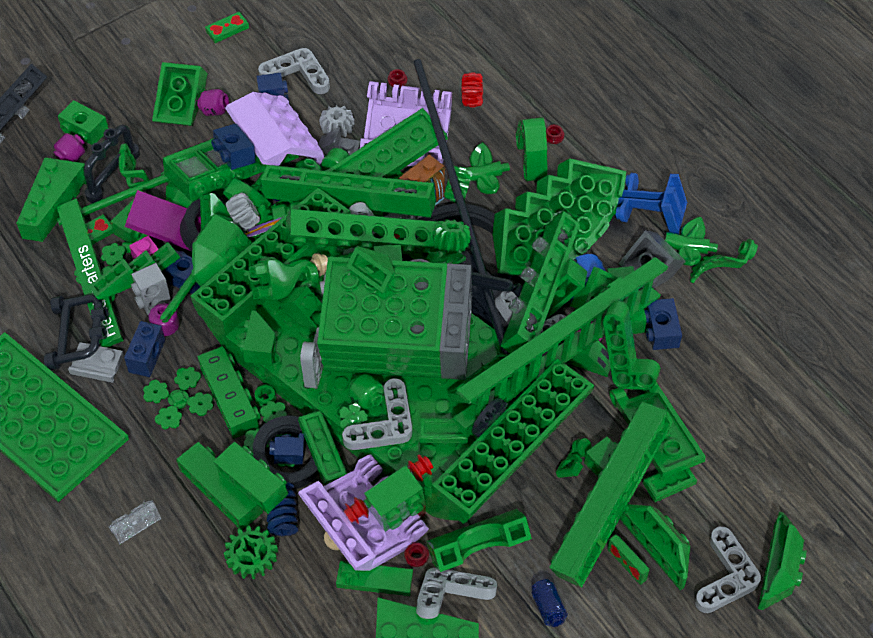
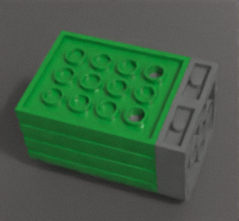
M328 257L317 341L324 371L466 380L472 312L471 265L391 260L395 274L386 292L381 293L346 267L350 258Z

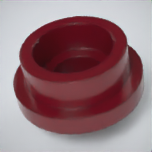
M400 69L392 70L387 78L388 84L391 87L399 85V88H401V86L407 84V75Z
M559 125L547 127L546 140L548 143L558 144L563 141L564 131Z
M412 543L406 548L404 558L410 566L421 567L428 561L429 552L421 543ZM414 554L421 555L420 558H413L412 556Z

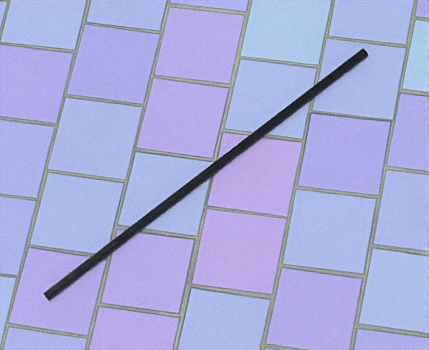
M416 59L413 62L459 215L464 225L469 226L471 236L469 247L477 273L487 275L423 64L420 59ZM482 288L500 346L505 335L500 314L495 305L492 289ZM500 346L502 354H510Z

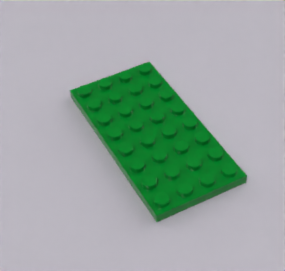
M4 332L0 336V452L59 502L126 443L129 437L123 430Z

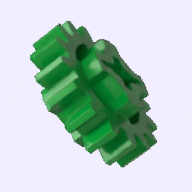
M247 526L246 532L238 529L237 537L230 535L232 543H225L227 551L224 552V557L227 560V567L232 568L234 575L241 572L243 579L246 578L247 574H251L252 579H255L256 573L264 576V569L272 570L271 562H277L276 553H278V548L275 545L274 536L270 537L268 530L261 533L259 526H257L255 531H251L250 526Z

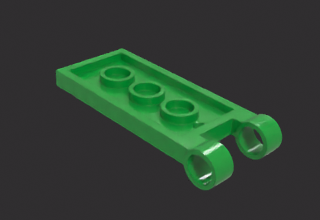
M657 382L654 388L642 390L644 394L631 399L627 397L623 388L618 387L609 391L613 406L615 408L618 407L628 425L632 420L634 411L639 408L642 402L667 410L673 423L652 459V463L662 478L705 462L706 456Z

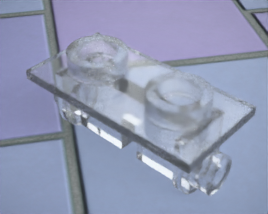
M149 500L148 502L143 501L141 505L131 510V514H124L115 521L112 520V524L108 527L112 534L115 535L118 543L121 544L162 518L154 502Z

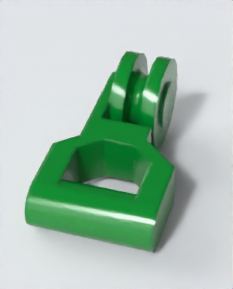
M588 439L574 440L571 452L561 462L556 471L558 478L579 475L583 468L581 457H585L586 451L592 448Z

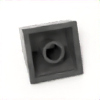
M645 230L619 264L622 267L634 266V270H637L653 258L659 259L668 266V269L654 278L652 288L655 289L671 279L686 261L658 233Z

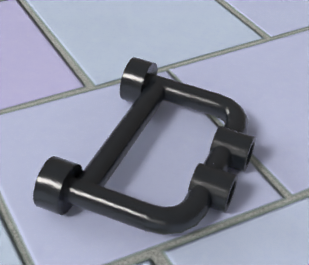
M122 124L115 129H106L104 131L105 140L102 143L96 142L91 146L92 155L86 161L83 170L87 184L85 196L90 203L103 199L100 186L119 166L120 154L118 153L95 180L92 169L98 160H103L106 157V151L110 146L118 144V137L121 134L123 135L124 143L128 145L135 160L140 156L139 147L133 143L130 129L126 125Z
M94 294L65 299L63 296L52 297L50 304L53 313L56 315L61 314L57 352L45 353L44 364L48 369L56 370L63 363L87 359L95 354L100 340L107 338L106 327L104 325L101 326L102 321L109 319V312L106 307H103V301L101 299L98 300ZM93 303L94 309L91 310L92 328L89 329V337L91 339L89 347L82 351L66 354L71 307Z

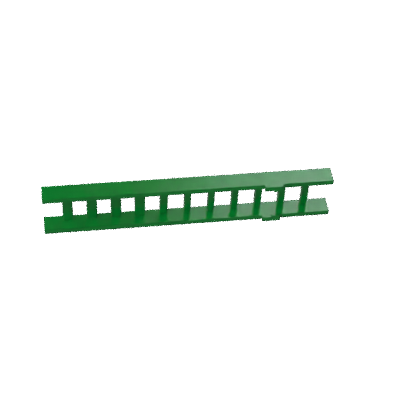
M655 257L625 278L619 277L608 285L607 290L458 388L456 393L468 404L477 398L478 402L454 416L453 421L464 431H467L473 427L478 416L493 400L502 398L506 403L525 391L556 359L566 363L605 336L603 319L612 302L621 301L625 303L629 308L631 318L659 299L661 294L652 288L654 278L665 272L668 266ZM565 339L564 343L558 346V343Z

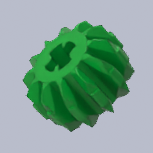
M454 166L465 200L472 173L464 167ZM448 179L444 193L445 198L456 202Z
M448 219L445 222L439 221L435 225L432 234L434 246L448 253L465 251L471 238L469 226L464 225V222L450 221Z

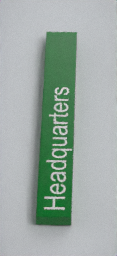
M77 199L57 206V210L84 295L94 294L89 286L102 276V271L80 204ZM110 296L101 299L103 307H106L109 312V319L102 321L101 326L104 325L106 327L107 338L100 340V346L106 348L124 341ZM93 303L87 304L90 311V315L91 310L94 309Z

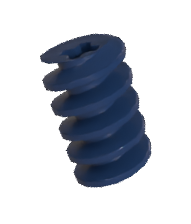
M289 482L285 484L288 495L267 515V529L275 536H291L299 531L296 526L298 520L295 517L297 510L294 508L296 506V501L294 500L296 495L292 491L294 485Z

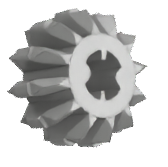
M337 104L334 108L328 106L327 110H323L319 119L323 134H327L340 127L341 136L345 138L347 133H352L355 124L351 110H347L345 106L339 108Z
M241 192L226 202L230 217L243 231L253 228L260 221L259 212L246 194Z

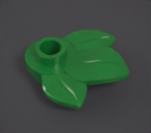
M439 247L429 249L427 251L428 256L426 257L430 263L460 264L466 260V256L460 254L463 251L448 253L445 250H439Z

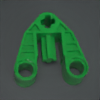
M544 118L519 120L516 130V144L518 150L524 149L523 172L525 181L540 180L547 176V140Z

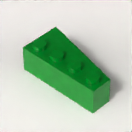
M44 158L17 221L22 239L44 241L58 222L59 213L57 206L76 198L80 193L79 189L82 185H86L83 172L85 163Z
M378 598L376 638H479V623L440 613L435 618L425 619L416 613V607Z

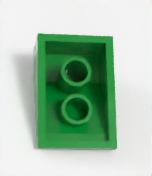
M162 62L152 121L192 126L199 109L197 100L205 90L208 73L201 66Z

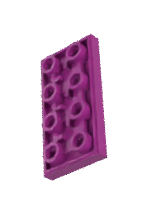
M137 190L124 227L189 250L180 235V224L187 208ZM201 217L195 220V226L199 233L201 232Z

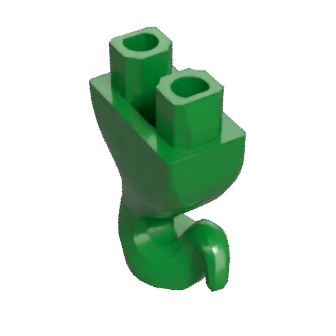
M277 259L257 261V264L249 266L251 278H260L261 286L253 287L252 289L254 300L274 301L284 299L291 293L301 274L304 281L300 283L299 287L308 286L309 289H313L318 285L319 281L317 267L308 260H296L290 264H284Z

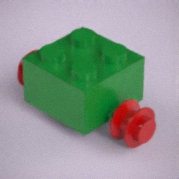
M418 454L417 462L413 463L409 460L408 468L405 465L364 493L366 499L362 501L354 497V504L350 506L345 503L346 509L343 512L349 522L353 523L355 521L359 525V518L361 516L369 518L370 510L386 532L389 529L394 530L398 528L408 516H415L420 513L426 503L423 488L418 481H423L422 475L425 473L430 476L432 475L431 469H433V465L426 456L422 458Z

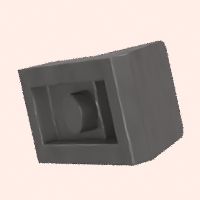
M337 127L321 136L318 146L324 156L333 148L344 149L351 155L360 149L361 141L342 138L340 127Z

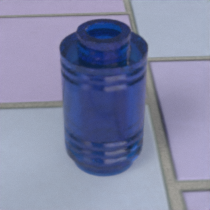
M549 579L536 582L532 586L531 594L544 624L551 627L562 625L568 613L554 583L550 582Z

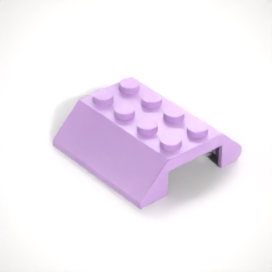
M370 81L367 93L369 105L364 139L361 138L360 148L423 108L428 113L422 91L420 98V88L401 86L399 96V85H394L391 98L387 97L386 83H381L379 93V82ZM435 90L433 100L442 129L448 137L452 92L443 91L440 101V90ZM439 146L433 148L408 166L414 167L429 154L442 164L443 159Z
M252 92L225 107L235 124L240 127L254 145L255 153L262 164L279 166L287 154L307 156L308 159H313L321 167L324 155L318 146V142L308 132V128L301 122L298 114L292 109L285 97Z
M371 454L358 460L354 471L324 487L317 481L298 492L299 496L354 570L370 571L402 553L429 529L423 520H419L420 516L418 514L415 516L410 515L398 528L394 530L389 529L386 532L370 510L369 518L364 516L359 518V525L355 521L353 523L349 522L343 512L346 509L344 504L346 503L350 506L354 504V497L362 501L366 499L364 493L374 487L371 482L383 471ZM388 476L382 478L378 483L386 479Z

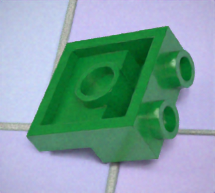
M593 267L586 286L574 296L570 306L577 310L607 290L608 285L618 279V277L600 268Z

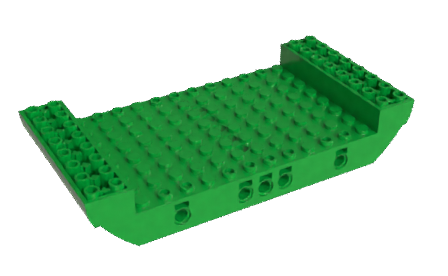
M319 188L293 208L297 210L350 214L349 209ZM286 214L190 297L198 315L202 317L228 354L231 353L236 362L265 385L273 387L279 396L303 415L321 410L332 438L344 446L342 434L345 428H342L339 424L343 420V418H340L339 410L343 406L349 409V405L355 403L349 396V384L353 378L363 374L322 370L318 388L305 387L300 359L301 349L304 341H314L316 333L290 318L279 305L283 299L274 301L254 300L252 289L253 287L261 286L260 278H251L249 266L257 264V261L277 259L284 264H290L296 260L310 261L312 256L317 253L320 255L324 254L327 258L339 257L353 253L355 248L345 250L338 249L337 246L318 248L313 244L295 246L293 243L286 242ZM306 226L310 233H315L312 227ZM328 228L331 234L337 235L334 229ZM350 230L353 236L358 237L356 231ZM302 274L299 276L294 288L299 287L300 283L304 281ZM324 275L319 276L318 285L310 289L321 303L323 295L320 282L324 281ZM252 310L257 311L275 332L276 350L273 365L245 362L244 353L240 352L242 338L245 339L247 334L244 332L245 321L250 319ZM472 313L466 379L498 354H502L495 330ZM556 359L525 391L507 402V410L479 438L472 434L473 427L468 429V443H419L420 418H453L472 405L451 401L447 394L464 380L371 375L383 387L390 379H399L404 382L412 424V437L408 442L359 450L346 449L359 459L371 454L378 462L377 465L382 467L383 471L380 473V476L383 478L389 477L405 465L408 468L409 460L413 463L417 462L418 454L422 458L426 456L433 465V469H431L432 475L430 476L425 473L422 475L423 481H418L423 488L426 512L432 517L458 520L464 524L591 394L594 384L559 359ZM392 388L394 399L398 398V391L396 388ZM384 395L383 401L379 406L371 409L360 407V411L364 410L368 415L367 421L361 422L362 424L388 420ZM400 406L392 409V413L400 415L405 411ZM402 422L398 423L400 434L404 433ZM375 430L371 433V436L376 439L384 435V432L381 430ZM365 432V433H363V434H364V440L367 439V434H366V432ZM351 435L352 441L356 440V435Z

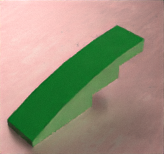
M167 242L152 255L145 250L129 264L125 259H122L93 282L89 288L98 300L131 288V284L134 283L133 273L155 263L163 271L181 257Z

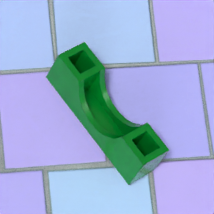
M514 509L427 540L426 542L432 563L442 572L463 564L469 555L481 549L493 546L511 547L532 538L526 516L518 509Z

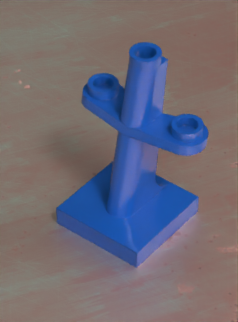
M637 173L627 175L626 187H628V190H623L622 197L619 198L618 206L621 207L616 209V218L621 222H627L633 208L663 212L669 232L679 235L687 206L679 174H670L664 192L637 191L639 184Z

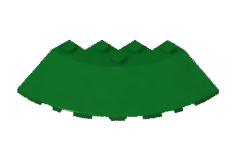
M568 159L558 165L557 177L547 175L537 181L536 193L527 191L516 197L515 210L505 208L494 215L493 241L498 273L528 275L547 224L563 211L580 224L567 261L570 258L575 260L576 257L583 255L605 233L613 215L616 214L619 198L623 194L627 171Z

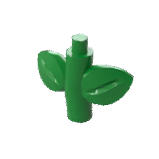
M482 142L475 147L470 155L471 167L464 168L471 171L470 181H476L477 189L481 193L494 194L497 193L500 187L497 176H501L502 172L510 171L509 163L493 162L491 151Z
M696 217L687 222L681 229V235L670 232L666 234L665 241L673 249L679 250L678 254L686 261L683 265L693 266L699 263L701 254H707L708 251L716 253L718 244L710 243V239H704L705 225L701 217Z

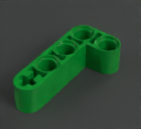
M614 301L609 305L603 319L612 380L617 387L623 389H652L656 385L661 369L660 365L651 359H637L629 308L621 301Z

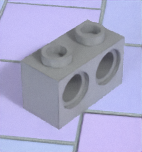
M156 263L132 274L134 283L131 284V287L136 295L134 297L140 309L144 308L147 315H149L150 310L154 306L171 302L166 279Z

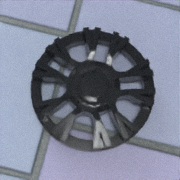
M496 398L489 403L476 419L472 428V434L479 438L507 410L506 406L508 404L502 398Z

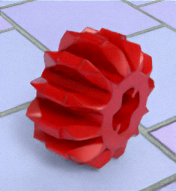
M478 73L464 74L461 84L463 105L470 107L481 106L483 104L482 75Z

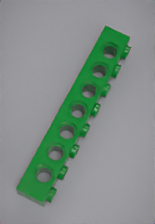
M291 209L286 216V242L293 243L295 246L313 244L318 248L337 246L338 249L342 250L357 246L372 250L374 246L401 245L402 254L423 253L424 256H428L427 251L435 247L432 234L438 222ZM306 226L312 227L315 233H310ZM328 228L334 229L337 235L331 234ZM350 230L356 231L358 237L353 236ZM372 232H376L380 236V239L375 238ZM394 234H398L401 240H397ZM415 235L419 236L422 239V242H419L415 238Z

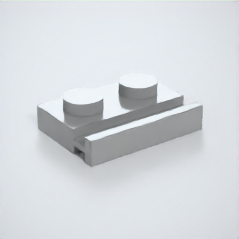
M80 342L76 352L85 350L90 344ZM99 346L94 355L87 359L73 361L68 370L72 375L113 383L114 376L118 372L124 354L121 350Z

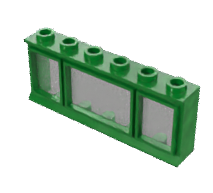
M211 140L163 157L164 175L190 201L226 187L233 178L241 181L264 172L267 166L262 164L255 153L254 164L231 170L227 163H223L220 154L214 151ZM287 154L280 165L299 158V155Z

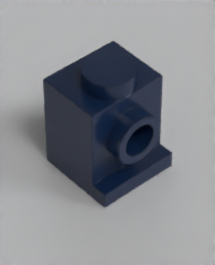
M299 433V438L291 435H282L275 437V441H270L269 455H274V464H303V433Z

